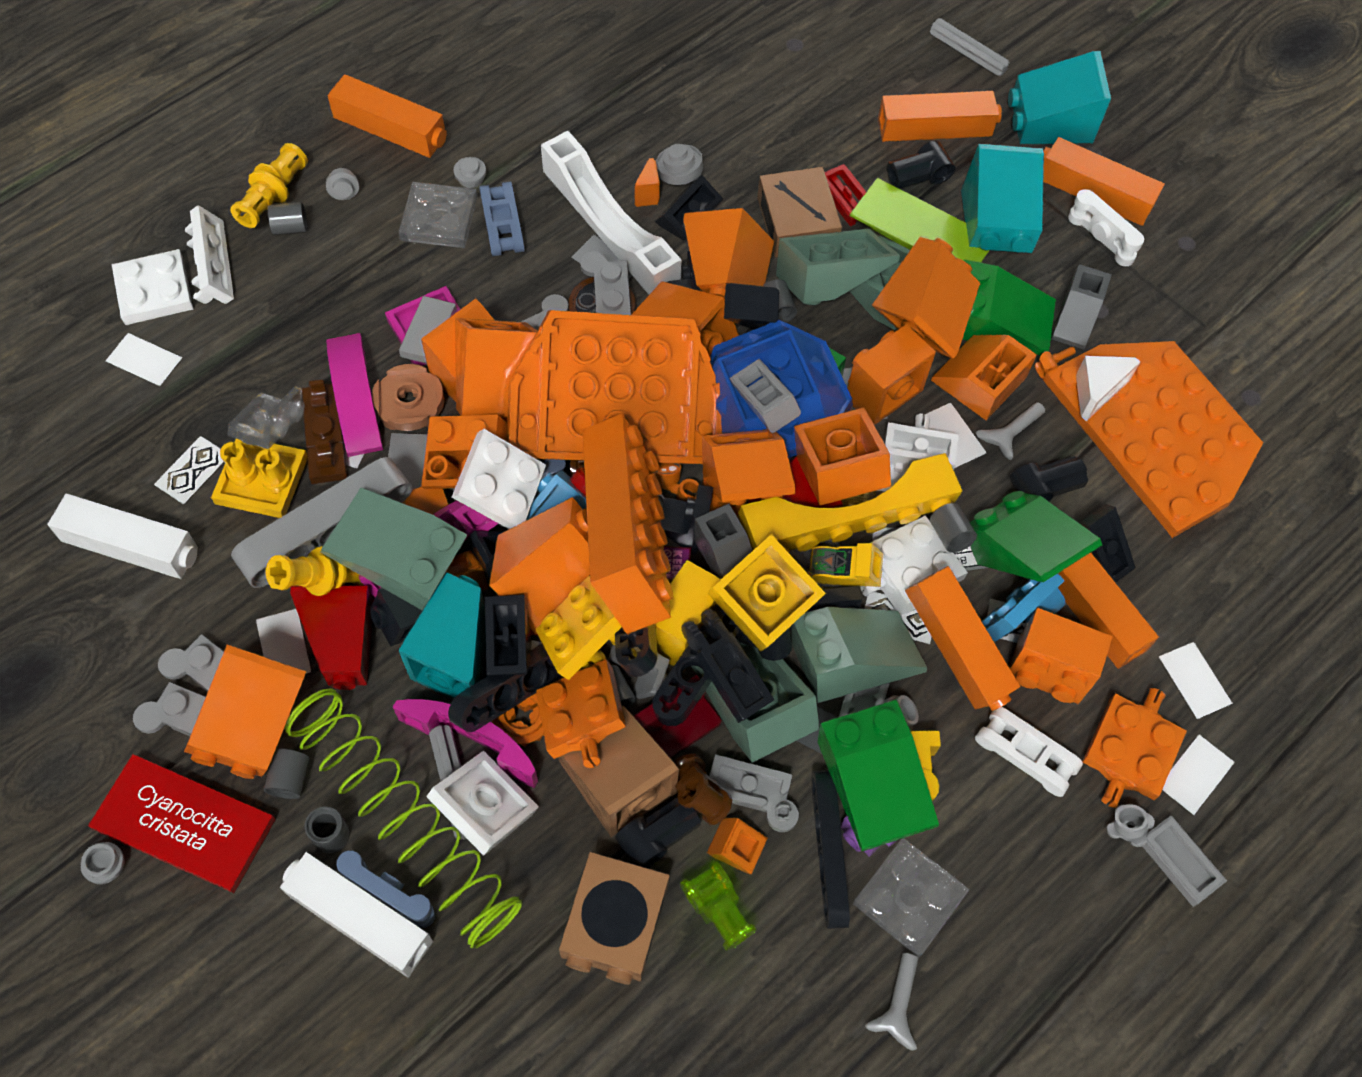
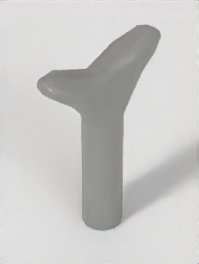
M1036 402L1007 426L991 430H978L976 435L987 443L999 446L1004 457L1012 460L1013 438L1043 415L1045 408L1041 403Z
M902 953L891 1006L885 1014L866 1023L865 1027L873 1032L888 1031L904 1047L909 1050H916V1043L911 1036L906 1011L919 958L909 953Z

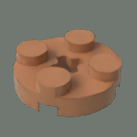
M403 364L388 370L387 376L381 382H379V379L377 380L372 390V400L376 414L383 421V425L390 430L413 431L428 427L429 418L439 416L444 406V392L440 379L436 375L434 377L433 374L428 373L427 368L417 364ZM408 392H412L413 397H416L411 402L399 400L405 398Z

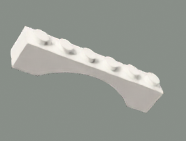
M569 131L541 144L543 172L620 261L627 260L628 271L648 294L661 281L681 280L680 257L662 237L645 231L623 211L602 182L585 149Z

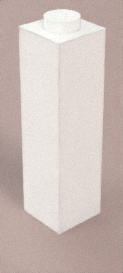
M70 494L64 495L47 524L61 542L182 579L187 568H191L197 558L198 547L188 531Z
M307 852L300 860L296 859L293 861L283 875L284 882L280 888L291 899L408 978L433 943L427 932Z

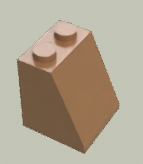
M622 706L626 728L608 735L597 744L601 760L598 766L594 764V768H586L583 765L581 751H572L558 757L559 762L610 837L617 834L633 820L644 816L677 793L675 785L678 783L679 769L624 706Z

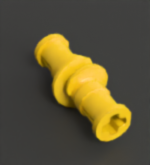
M286 143L281 147L280 155L276 160L272 161L269 165L264 163L257 165L254 171L249 174L248 182L251 187L246 191V195L241 201H237L231 206L230 211L235 220L245 227L255 228L260 221V215L268 209V205H272L273 202H285L289 196L286 186L292 181L294 174L308 164L305 153L298 146Z
M323 546L313 549L308 556H301L296 559H290L285 555H275L270 558L266 566L267 582L271 588L278 590H287L291 586L306 587L313 595L323 596L329 593L331 589L340 588L346 583L365 586L359 580L358 573L322 554L320 551Z

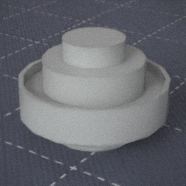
M674 144L662 151L656 159L658 176L662 181L672 185L690 183L697 179L704 169L702 154L699 149L692 145Z

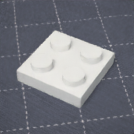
M179 249L112 264L120 315L125 325L193 310L184 260Z
M483 429L476 434L452 498L511 529L526 521L546 464L488 430Z
M484 751L435 785L426 796L483 856L528 820L539 808Z

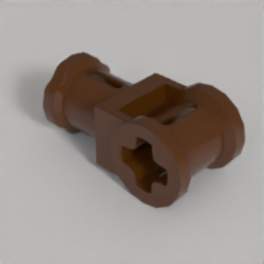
M696 754L680 756L674 762L679 769L678 783L675 785L678 791V802L685 808L692 807L701 813L702 819L709 825L720 823L725 819L732 807V796L725 790H722L719 783L707 775L705 771L706 764L700 756Z

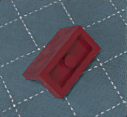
M696 675L687 682L695 683L698 682L700 678ZM677 687L678 695L672 703L666 701L663 703L665 713H668L671 709L679 710L677 699L682 693L679 687ZM705 692L688 718L677 726H666L659 722L654 713L653 704L633 716L670 759L721 725V719L705 699Z

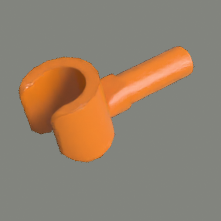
M1071 346L1053 355L1049 351L1042 353L1040 361L1034 365L1040 378L1043 379L1046 372L1058 369L1057 363L1074 355L1076 350Z
M685 479L680 484L661 486V488L676 494L677 500L687 502L688 497H695L686 494L684 490L696 493L699 483L694 479Z

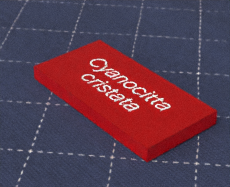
M132 754L88 827L231 893H235L276 819L273 815Z

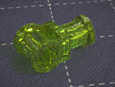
M716 860L709 863L708 870L691 881L684 879L680 882V886L694 910L701 915L706 924L713 922L725 941L723 947L726 951L735 948L757 931L754 924L747 923L736 906L738 905L739 897L734 891L728 875Z

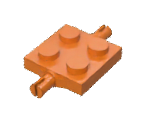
M607 659L581 670L580 668L569 680L562 678L536 690L547 752L553 759H556L572 751H581L583 765L586 768H594V764L598 766L601 760L597 744L608 735L626 728L613 667Z
M1150 688L1143 705L1135 704L1115 693L1108 702L1082 760L1084 764L1096 769L1110 781L1101 799L1104 804L1109 802V807H1118L1124 789L1137 791L1152 800L1157 799L1162 792L1187 730L1164 719L1157 713L1165 698L1164 692L1158 693L1159 689Z

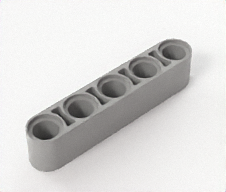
M380 458L244 539L235 546L231 557L253 588L264 587L268 585L266 566L270 558L275 555H285L290 559H296L301 556H308L313 549L324 546L360 488L402 503L411 494L412 485L391 458Z

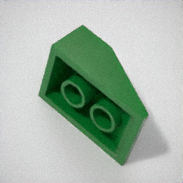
M964 259L972 267L971 274L980 282V286L962 340L968 341L973 335H1010L1037 355H1042V353L1049 351L1056 299L999 266Z
M1016 491L1006 495L1002 503L994 508L975 514L974 520L970 522L977 534L975 542L970 547L978 565L1039 582L1047 581L1102 546L1101 539L1049 501L1041 496L1027 494L1023 491Z
M897 699L820 724L817 743L861 852L939 826L915 742Z

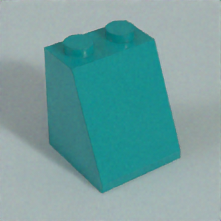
M1092 51L1019 74L1014 88H1010L1008 94V105L1010 108H1013L1014 112L1012 127L1018 133L1019 144H1054L1058 137L1074 144L1093 143L1111 101L1101 51Z
M978 144L961 189L969 247L1019 253L1033 252L1042 233L1043 148Z
M446 572L398 651L411 680L451 699H454L458 694L483 679L486 652L485 603L479 584L465 575H460L458 578Z

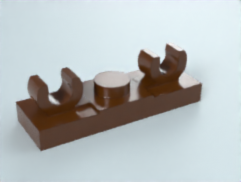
M323 379L309 381L310 387L302 388L309 479L311 484L344 480L348 477L345 445L333 385H325Z

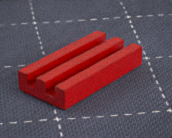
M842 164L824 173L835 207L851 227L856 224L857 220L851 217L850 213L858 204L852 197V192L860 201L866 191L846 165ZM837 175H839L842 178V180L846 183L847 186H844L841 183Z

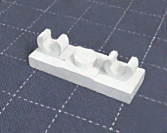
M198 205L190 210L191 224L185 228V232L193 236L187 242V246L194 250V259L198 271V276L191 282L200 291L195 293L193 298L203 304L209 303L213 298L227 304L234 299L224 222Z

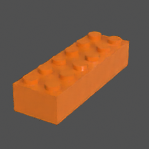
M621 413L583 429L590 583L624 631L629 634L671 618L669 600L673 599L674 595L666 572L670 571V563L663 548L664 545H667V537L661 526V520L665 516L658 500L662 490L655 475V472L659 471V465L654 453L651 450L646 452L643 447V438L638 427L635 424L630 426L624 414Z

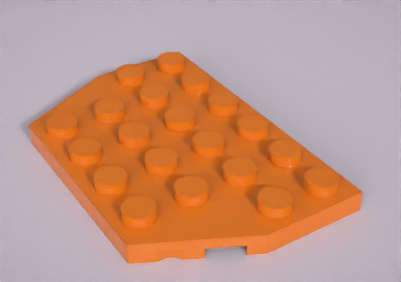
M548 310L509 382L507 442L536 459L584 460L583 429L623 413L630 426L635 424L638 427L643 438V447L646 452L651 450L654 453L658 463L703 464L702 436L722 434L721 415L716 410V399L720 395V383H716V376L710 364L711 359L707 349L701 342V334L695 320Z
M1175 341L1100 344L1058 366V369L1046 372L1043 378L1046 385L1172 538L1229 506L1263 445V441ZM1085 356L1135 357L1138 359L1140 364L1131 380L1091 418L1085 421L1080 413L1076 374Z

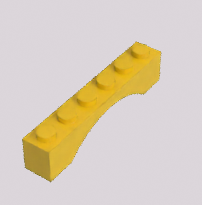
M946 453L913 461L905 474L890 489L876 498L857 505L840 508H814L795 504L779 497H772L741 505L737 518L748 535L752 550L772 534L784 548L788 550L797 549L802 552L816 547L819 542L832 539V542H840L848 539L856 532L866 530L867 533H874L885 528L887 524L897 521L900 524L913 522L923 514L934 513L938 508L946 504L955 503L963 491Z

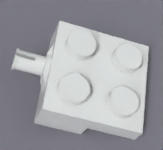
M923 414L915 416V427L888 422L883 442L890 453L891 487L905 474L911 463L916 460L946 453L954 470L959 435L930 430V416L927 414L924 416L923 424ZM891 487L876 490L875 497L879 496Z
M925 515L870 542L883 553L881 587L860 586V589L863 591L862 594L864 596H869V594L881 589L902 617L915 610L905 592L906 589L947 566L950 567L958 582L964 580L968 572L954 553L946 550Z

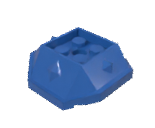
M781 320L715 345L712 350L710 364L716 376V383H720V395L716 399V410L721 415L722 434L767 429L729 379L758 359L793 394L801 410L799 417L776 431L784 439L788 458L797 455L794 426L848 412L853 406L852 397L826 341ZM763 376L759 377L758 379H756L755 381H753L752 383H750V384L747 385L746 387L748 388L749 386H751L752 384H754L755 382H757L758 380H760L761 378H763Z

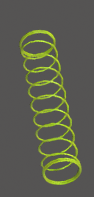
M328 688L311 694L291 712L284 727L285 732L291 737L306 735L300 743V749L305 750L321 741L331 731L338 719L344 717L356 719L359 727L355 738L332 751L319 765V771H327L333 768L350 752L357 741L364 739L376 741L378 749L373 761L350 775L339 787L338 794H345L357 786L368 775L374 765L385 761L395 763L397 773L392 784L370 798L358 811V817L365 816L373 811L393 788L404 784L416 786V797L409 810L387 824L378 834V840L385 839L391 835L407 819L410 813L424 807L435 808L437 815L430 831L426 836L406 849L399 857L398 863H403L412 857L428 838L446 830L455 831L457 839L451 852L443 862L434 867L419 881L418 887L429 883L447 863L466 854L473 853L477 855L478 860L471 876L462 888L453 893L440 905L439 911L449 907L464 890L487 878L494 877L498 879L497 889L489 903L460 932V935H465L477 924L468 937L470 948H478L493 939L517 915L522 906V900H519V897H511L491 907L502 885L501 876L489 874L472 881L481 862L480 852L469 850L453 855L459 844L460 831L456 827H443L434 831L438 824L440 810L433 803L415 807L420 794L419 783L415 781L396 783L401 768L399 761L394 758L377 760L381 750L380 740L375 736L359 737L362 727L361 719L355 714L341 715L343 700L336 690ZM326 695L334 696L330 706L317 720L300 730L291 731L292 723L307 706ZM338 703H340L337 715L328 719L337 708ZM331 723L319 738L303 747L311 735L323 726ZM349 746L336 761L322 769L333 755ZM366 770L365 773L356 782H354L351 786L342 791V789L348 782H350L355 776L360 774L362 771ZM384 794L372 807L363 812L369 804ZM398 822L391 830L385 833L393 824ZM513 905L509 912L492 929L477 939L496 917Z

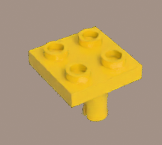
M237 436L234 442H228L220 449V457L225 462V465L211 499L216 505L277 518L283 517L288 511L308 460L306 450Z
M588 576L580 585L571 590L568 597L552 613L548 614L535 630L556 671L569 680L581 667L585 669L591 666L592 662L596 664L606 658L605 654L599 649L608 640L615 645V633L622 626L590 583V576Z

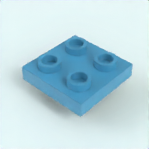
M1056 574L1045 582L1029 579L1024 585L1018 586L1007 596V601L1000 608L997 607L982 620L992 640L996 642L1013 631L1023 621L1028 623L1037 608L1057 614L1066 604L1063 594L1058 589L1065 580L1059 574Z

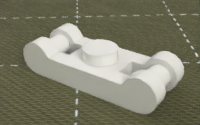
M1087 189L1080 190L1076 195L1075 205L1069 212V221L1077 226L1082 225L1098 241H1101L1115 254V261L1119 265H1132L1137 256L1136 251H1139L1144 242V236L1094 192Z
M1000 707L992 711L989 716L990 723L987 727H982L975 736L976 742L983 748L996 752L1042 783L1043 787L1051 794L1062 797L1069 788L1067 781L1071 775H1077L1083 766L1081 759L1007 709ZM1004 730H1008L1015 735L1011 742L1001 736ZM1049 758L1056 762L1058 766L1055 771L1045 765Z

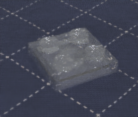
M412 182L399 229L400 241L465 248L477 201L476 189Z
M903 838L852 904L920 957L963 900L969 889Z

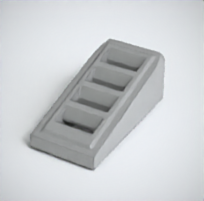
M760 359L729 378L736 390L771 433H775L800 416L801 410L793 394ZM763 376V378H761L760 380H758L757 382H755L754 384H752V385L749 386L748 388L746 387L747 385H749L750 383H752L753 381H755V380L758 379L759 377Z

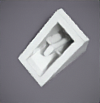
M1085 356L1076 374L1080 413L1085 421L1091 418L1131 380L1140 361L1135 357Z

